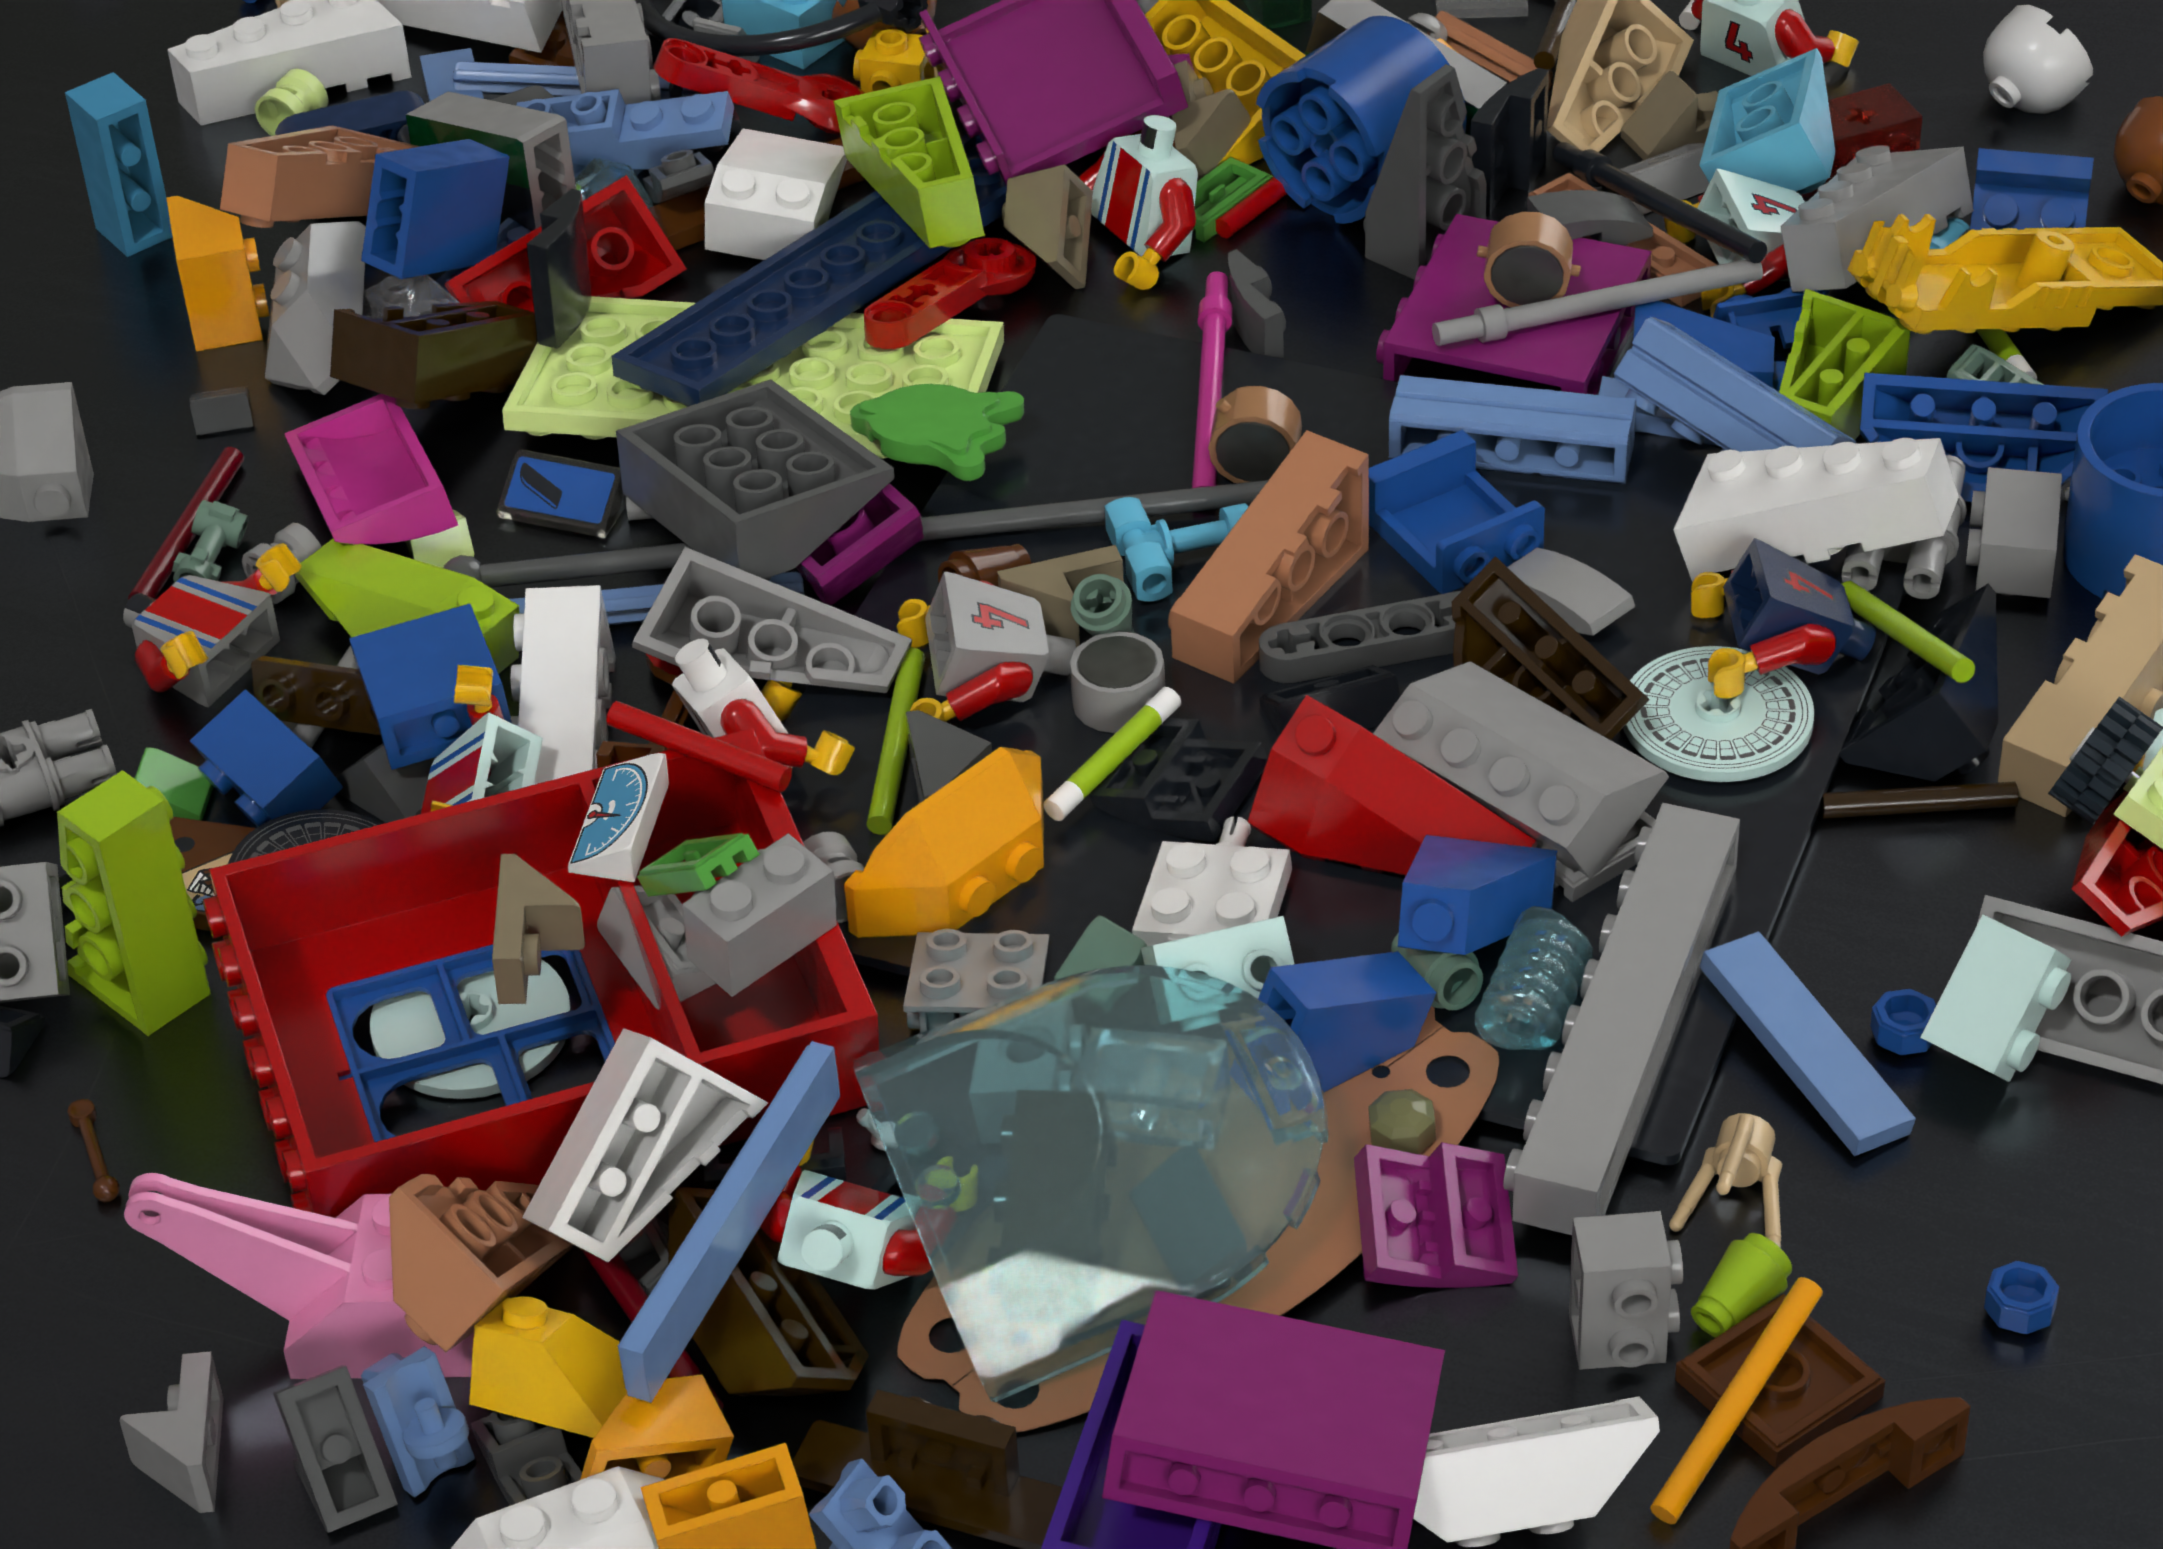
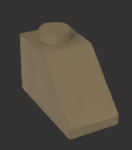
M1065 164L1008 178L1006 202L1002 206L1004 227L1074 289L1084 288L1086 284L1093 191Z

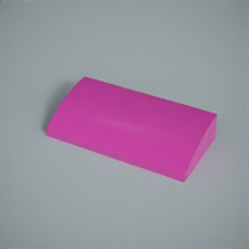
M379 394L284 433L335 542L348 544L396 543L418 539L458 526L445 489L402 408L395 404L394 397Z

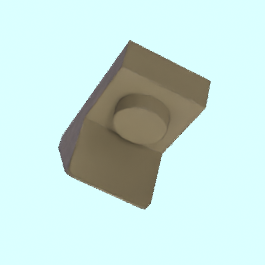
M1187 60L1174 64V67L1177 70L1188 108L1173 114L1172 120L1176 123L1174 137L1176 150L1196 165L1198 181L1217 167L1247 128L1251 119L1250 114L1233 90L1226 89L1214 93L1209 81L1205 77L1199 79Z
M1669 71L1621 128V138L1643 160L1687 144L1705 143L1718 92L1715 90L1709 93L1696 94L1674 71Z
M1116 545L997 571L998 587L1033 597L1041 604L1046 634L1073 639L1076 642V648L1080 645L1079 624L1072 616L1071 600L1078 584L1094 574H1106L1124 582L1123 559Z
M501 854L492 954L498 1004H526L528 976H536L541 973V951L584 949L585 939L581 907L574 898L516 854Z

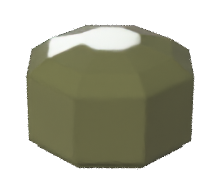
M1413 1089L1385 1091L1368 1107L1371 1143L1373 1146L1421 1154L1436 1140L1433 1102Z

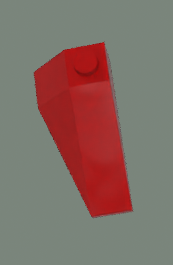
M627 175L582 201L592 289L591 296L640 299L687 270ZM541 226L447 281L444 285L456 303L498 301L534 312L527 243L542 232Z
M1308 695L1305 696L1271 748L1248 818L1252 828L1304 858L1325 862V859L1358 865L1361 866L1362 870L1381 874L1387 871L1406 875L1426 835L1533 848L1537 846L1535 839L1361 725Z
M2124 791L2103 810L2085 837L2071 888L2121 937L2163 920V849L2113 815L2127 796V791Z

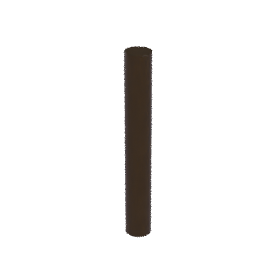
M1577 0L1556 1L1534 57L1536 68L1551 70L1554 67L1559 54L1562 33Z
M2012 781L1831 792L1823 794L1820 810L1822 818L1829 819L2010 808L2018 806V788L2016 782Z

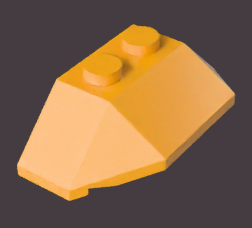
M999 747L905 813L876 846L864 870H855L844 883L849 932L858 938L916 936L917 932H935L941 929L958 930L974 917L985 913L993 903L1015 887L1034 877L1037 871L1044 867V799L1041 757L1028 750L1021 751L1014 748Z

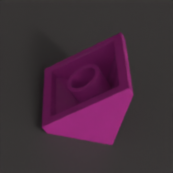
M889 483L804 559L796 569L801 573L820 600L832 606L924 538L921 515L917 508Z

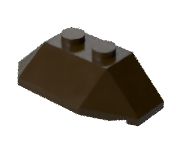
M1496 556L1451 601L1452 620L1455 622L1453 642L1454 667L1472 662L1609 740L1650 700Z
M677 1187L670 1194L673 1199L669 1202L668 1265L716 1190ZM759 1227L692 1338L717 1375L719 1383L728 1394H736L743 1397H750L752 1395L790 1397L850 1390L869 1357L868 1353L816 1275L779 1263L777 1259L781 1243L771 1240Z

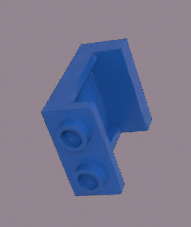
M1464 430L1369 468V525L1440 594L1449 593L1468 585L1495 556L1508 567L1535 548L1544 549L1545 508L1536 500L1516 508L1476 471V441Z
M471 604L349 638L356 666L374 712L391 770L439 756L472 727L467 711L468 704L454 703L458 665L487 667L493 670L491 694L498 699L504 720L512 723L501 679Z

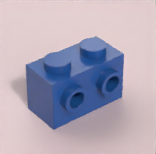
M246 689L190 740L206 760L198 767V770L222 795H226L233 788L240 795L234 803L257 827L274 818L293 812L321 809L343 788L321 757Z

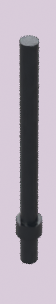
M1561 142L1554 148V160L1573 170L1577 178L1590 186H1604L1752 263H1759L1765 258L1767 245L1764 242L1614 167L1612 161L1607 156L1592 149L1582 151L1567 142Z

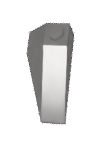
M72 382L13 386L0 391V518L35 522L88 517L94 472Z

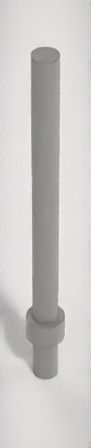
M1745 259L1505 309L1500 304L1476 308L1471 316L1433 323L1432 335L1437 346L1475 338L1485 343L1504 339L1509 331L1761 280L1763 268L1761 262L1752 263Z

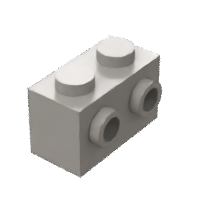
M1988 467L1985 491H1973L1969 527L1981 528V530L1969 529L1966 565L1978 566L1976 590L1989 583L1996 593L2005 596L2022 595L2051 598L2057 551L2062 474Z
M789 833L767 848L757 850L760 855L749 862H744L738 866L736 871L722 877L709 889L696 891L691 899L682 904L687 958L731 997L837 925L834 871Z
M39 862L0 867V1003L70 995L57 864Z
M1661 1211L1573 1218L1569 1319L1579 1370L1621 1366L1638 1367L1646 1364L1666 1363L1668 1333L1679 1332L1680 1329L1677 1293L1675 1289H1671V1285L1682 1284L1683 1261L1679 1241H1667Z

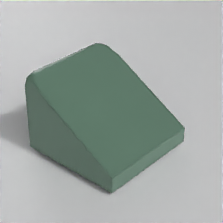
M1099 915L1088 925L1054 977L1055 985L1101 1013L1106 1014L1148 979L1141 948L1147 947V944L1139 937Z

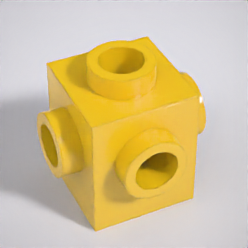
M874 29L864 49H859L854 59L853 75L855 81H860L861 90L868 93L938 77L937 68L931 67L920 44L919 37L923 35L909 34L898 29Z

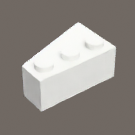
M623 1028L522 1218L576 1247L609 1262L673 1199L670 1194L700 1164L706 1166L721 1151L718 1146L747 1117L754 1118L768 1102L655 1039Z

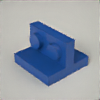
M1979 148L1973 197L1974 211L1971 215L1970 230H1981L1982 228H1995L1996 230H2003V228H2016L2017 230H2024V228H2084L2086 226L2094 158Z

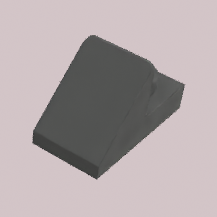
M339 1366L273 1393L297 1456L292 1459V1462L326 1532H332L398 1505L347 1366Z

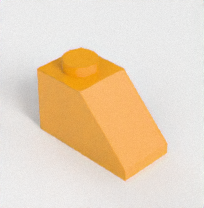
M703 1375L666 1378L651 1403L630 1397L626 1393L593 1438L580 1480L617 1466L669 1479L726 1461L734 1435Z
M786 1443L641 1487L659 1549H817L804 1495Z

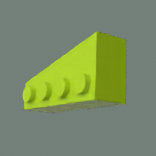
M122 770L57 811L60 863L67 874L73 879L62 887L63 903L75 915V920L65 926L66 943L73 950L77 948L78 952L76 956L67 961V967L70 977L147 1036H150L211 994L204 967L208 964V957L196 934L193 918L196 917L197 911L192 899L186 892L182 875L185 861L180 850L175 845L170 821L173 819L172 808L166 797L156 787H145Z

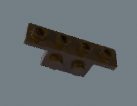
M260 656L252 661L254 697L280 721L381 735L358 669Z
M877 1389L866 1410L868 1433L827 1421L817 1420L813 1422L792 1460L800 1486L829 1494L839 1481L842 1470L848 1462L863 1459L878 1477L890 1475L905 1493L906 1510L913 1518L1021 1549H1041L1062 1490L1061 1486L1020 1475L1016 1427L1000 1423L988 1416H974L933 1405L919 1397H904Z

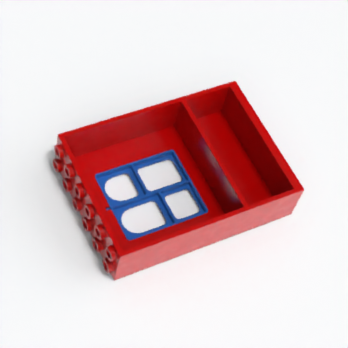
M753 728L715 738L765 757ZM670 749L658 752L666 754L669 785L639 871L684 841L743 833L749 834L756 849L760 850L767 848L789 833L804 846L781 792ZM612 765L211 868L209 871L215 896L203 899L212 937L223 936L224 939L212 943L221 981H226L228 987L235 985L237 987L235 990L227 991L237 1031L242 1030L244 1037L250 1035L253 1037L242 1041L252 1080H257L260 1088L268 1086V1089L258 1091L268 1131L273 1130L276 1140L285 1139L274 1142L284 1182H289L293 1193L301 1191L290 1195L292 1206L295 1209L333 1218L340 1215L364 1194H392L399 1186L420 1174L436 1175L443 1184V1187H449L457 1177L470 1178L478 1190L485 1191L495 1181L535 1184L539 1186L594 1082L532 1098L518 1059L520 1054L527 1049L586 1034L596 1039L604 1062H606L623 1028L655 1039L768 1102L754 1118L747 1117L718 1146L721 1147L746 1140L750 1137L806 1046L810 1045L811 1041L832 1046L835 1050L840 1098L829 1116L881 1102L877 1011L838 922L834 928L733 997L718 984H714L680 1002L634 886L641 885L637 876L635 882L569 873L568 871L569 861L602 771L605 767ZM501 854H516L574 898L581 907L585 939L584 949L541 951V958L559 955L566 960L582 1003L576 1010L481 1035L475 1033L470 1026L457 986L465 978L494 971L492 954ZM744 862L736 863L737 867L743 864ZM714 877V878H715L716 881H718V880L721 879L722 877ZM613 887H619L628 910L659 1010L654 1007L598 931L597 920L609 891ZM695 892L677 893L675 895L683 904L691 899ZM417 991L426 992L430 995L445 1036V1041L440 1047L391 1059L372 1056L359 1048L353 1038V1027L358 1017L369 1006L386 999ZM476 1063H484L492 1068L505 1103L504 1107L395 1136L387 1131L383 1125L380 1110L386 1097L397 1087L417 1079Z

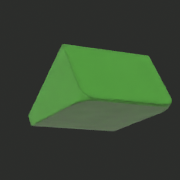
M146 747L134 778L145 787H156L168 800L173 811V817L203 820L214 786L198 770V766L162 750Z

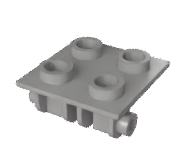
M954 929L917 932L903 1011L907 1012L908 1029H920L921 1036L955 1035L957 1028L956 1013H959L961 1036L968 1037L971 1013H979L980 1034L982 1037L988 1004L1040 1001L1049 946V934H1028L1020 930H1008L999 934L962 933Z

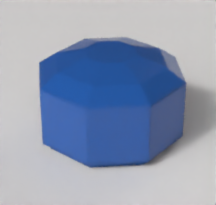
M1912 989L1885 992L1872 1007L1870 1027L1877 1045L1899 1055L1926 1052L1932 1043L1920 1037L1936 1007L1934 999Z
M2014 1261L1993 1269L1986 1289L1984 1309L1999 1328L2029 1334L2051 1325L2057 1306L2059 1285L2044 1267Z

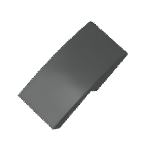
M680 150L661 158L662 164L648 169L650 176L643 178L648 198L654 203H660L710 186L715 172L712 163L700 152L693 154L692 150Z
M1565 190L1527 197V212H1540L1555 218L1567 228L1572 240L1590 236L1593 240L1626 246L1629 243L1653 237V227L1627 197L1593 190Z
M1233 250L1228 253L1229 300L1233 306L1232 321L1237 333L1252 353L1284 358L1283 332L1286 330V320L1279 305L1269 300V297L1272 295L1271 280L1261 266L1255 265L1239 250Z
M495 1411L487 1417L470 1423L480 1450L509 1506L580 1480L582 1471L567 1452L561 1429Z

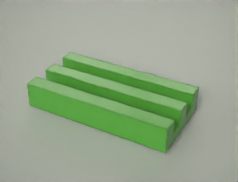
M1230 157L1198 180L1195 199L1196 224L1193 230H1196V239L1205 243L1217 234L1215 220L1272 179L1273 176Z
M736 833L686 840L640 870L637 878L648 897L704 891L717 883L714 877L728 876L738 869L736 863L749 862L760 854L749 834Z

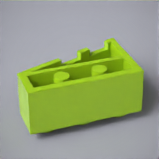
M1805 288L1799 321L1796 323L1794 342L1791 353L1788 355L1779 392L1855 440L1860 434L1864 373L1906 375L1910 330L1902 326L1897 318Z

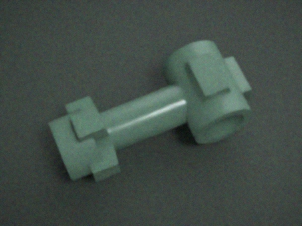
M202 500L196 512L191 533L199 535L200 538L191 555L178 553L172 570L175 572L173 576L174 583L181 577L188 575L218 581L222 567L214 564L222 547L230 546L238 549L247 529L249 515L240 513V509L217 501L212 503Z

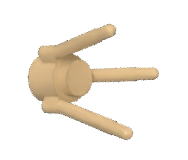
M1745 1113L1729 1116L1723 1121L1716 1146L1705 1151L1698 1173L1670 1220L1669 1227L1672 1231L1678 1232L1683 1228L1714 1175H1719L1716 1190L1720 1195L1728 1194L1731 1186L1748 1187L1759 1180L1763 1184L1765 1237L1781 1248L1778 1181L1782 1163L1772 1156L1776 1138L1774 1130L1768 1122L1761 1117Z

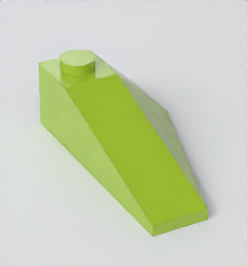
M331 539L301 562L302 568L299 572L295 573V577L329 619L339 621L351 638L471 604L498 674L519 658V651H516L513 628L514 615L519 614V605L474 577L364 544L335 542L334 539Z

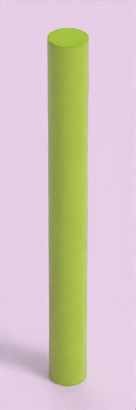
M1846 581L1842 583L1851 611L1956 682L1964 683L1973 677L1975 665L1972 660L1855 582Z
M910 647L896 676L866 824L872 833L878 835L889 833L893 825L909 744L906 712H909L913 703L917 701L925 663V654L918 648Z

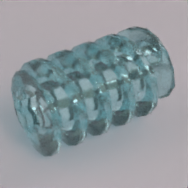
M1533 906L1523 911L1516 920L1514 929L1507 939L1506 947L1499 957L1498 966L1491 975L1490 984L1483 993L1482 1002L1475 1011V1026L1480 1037L1492 1045L1507 1050H1521L1523 1048L1527 1050H1544L1554 1046L1560 1038L1568 1009L1578 996V988L1582 984L1587 962L1590 958L1593 959V947L1587 936L1573 926L1562 914L1549 908Z

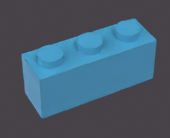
M114 72L65 92L96 229L126 257L172 238L167 198L146 100Z

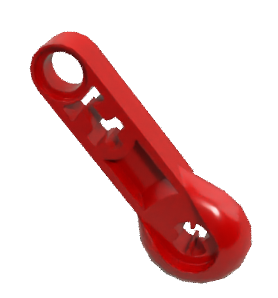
M668 38L663 41L654 64L655 72L661 78L674 85L702 94L728 91L732 102L790 121H793L796 113H798L818 129L836 135L841 134L833 100L865 93L855 84L835 75L815 74L797 76L676 38Z
M998 238L975 239L966 245L953 249L941 261L864 309L865 341L869 345L881 349H897L910 345L987 295H1009L1023 288L1035 273L1036 256L1027 248Z

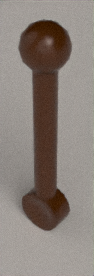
M80 1099L69 1105L68 1116L71 1124L80 1128L96 1179L93 1183V1194L99 1201L111 1202L118 1196L120 1184L114 1177L109 1176L93 1126L97 1119L95 1106L88 1099Z

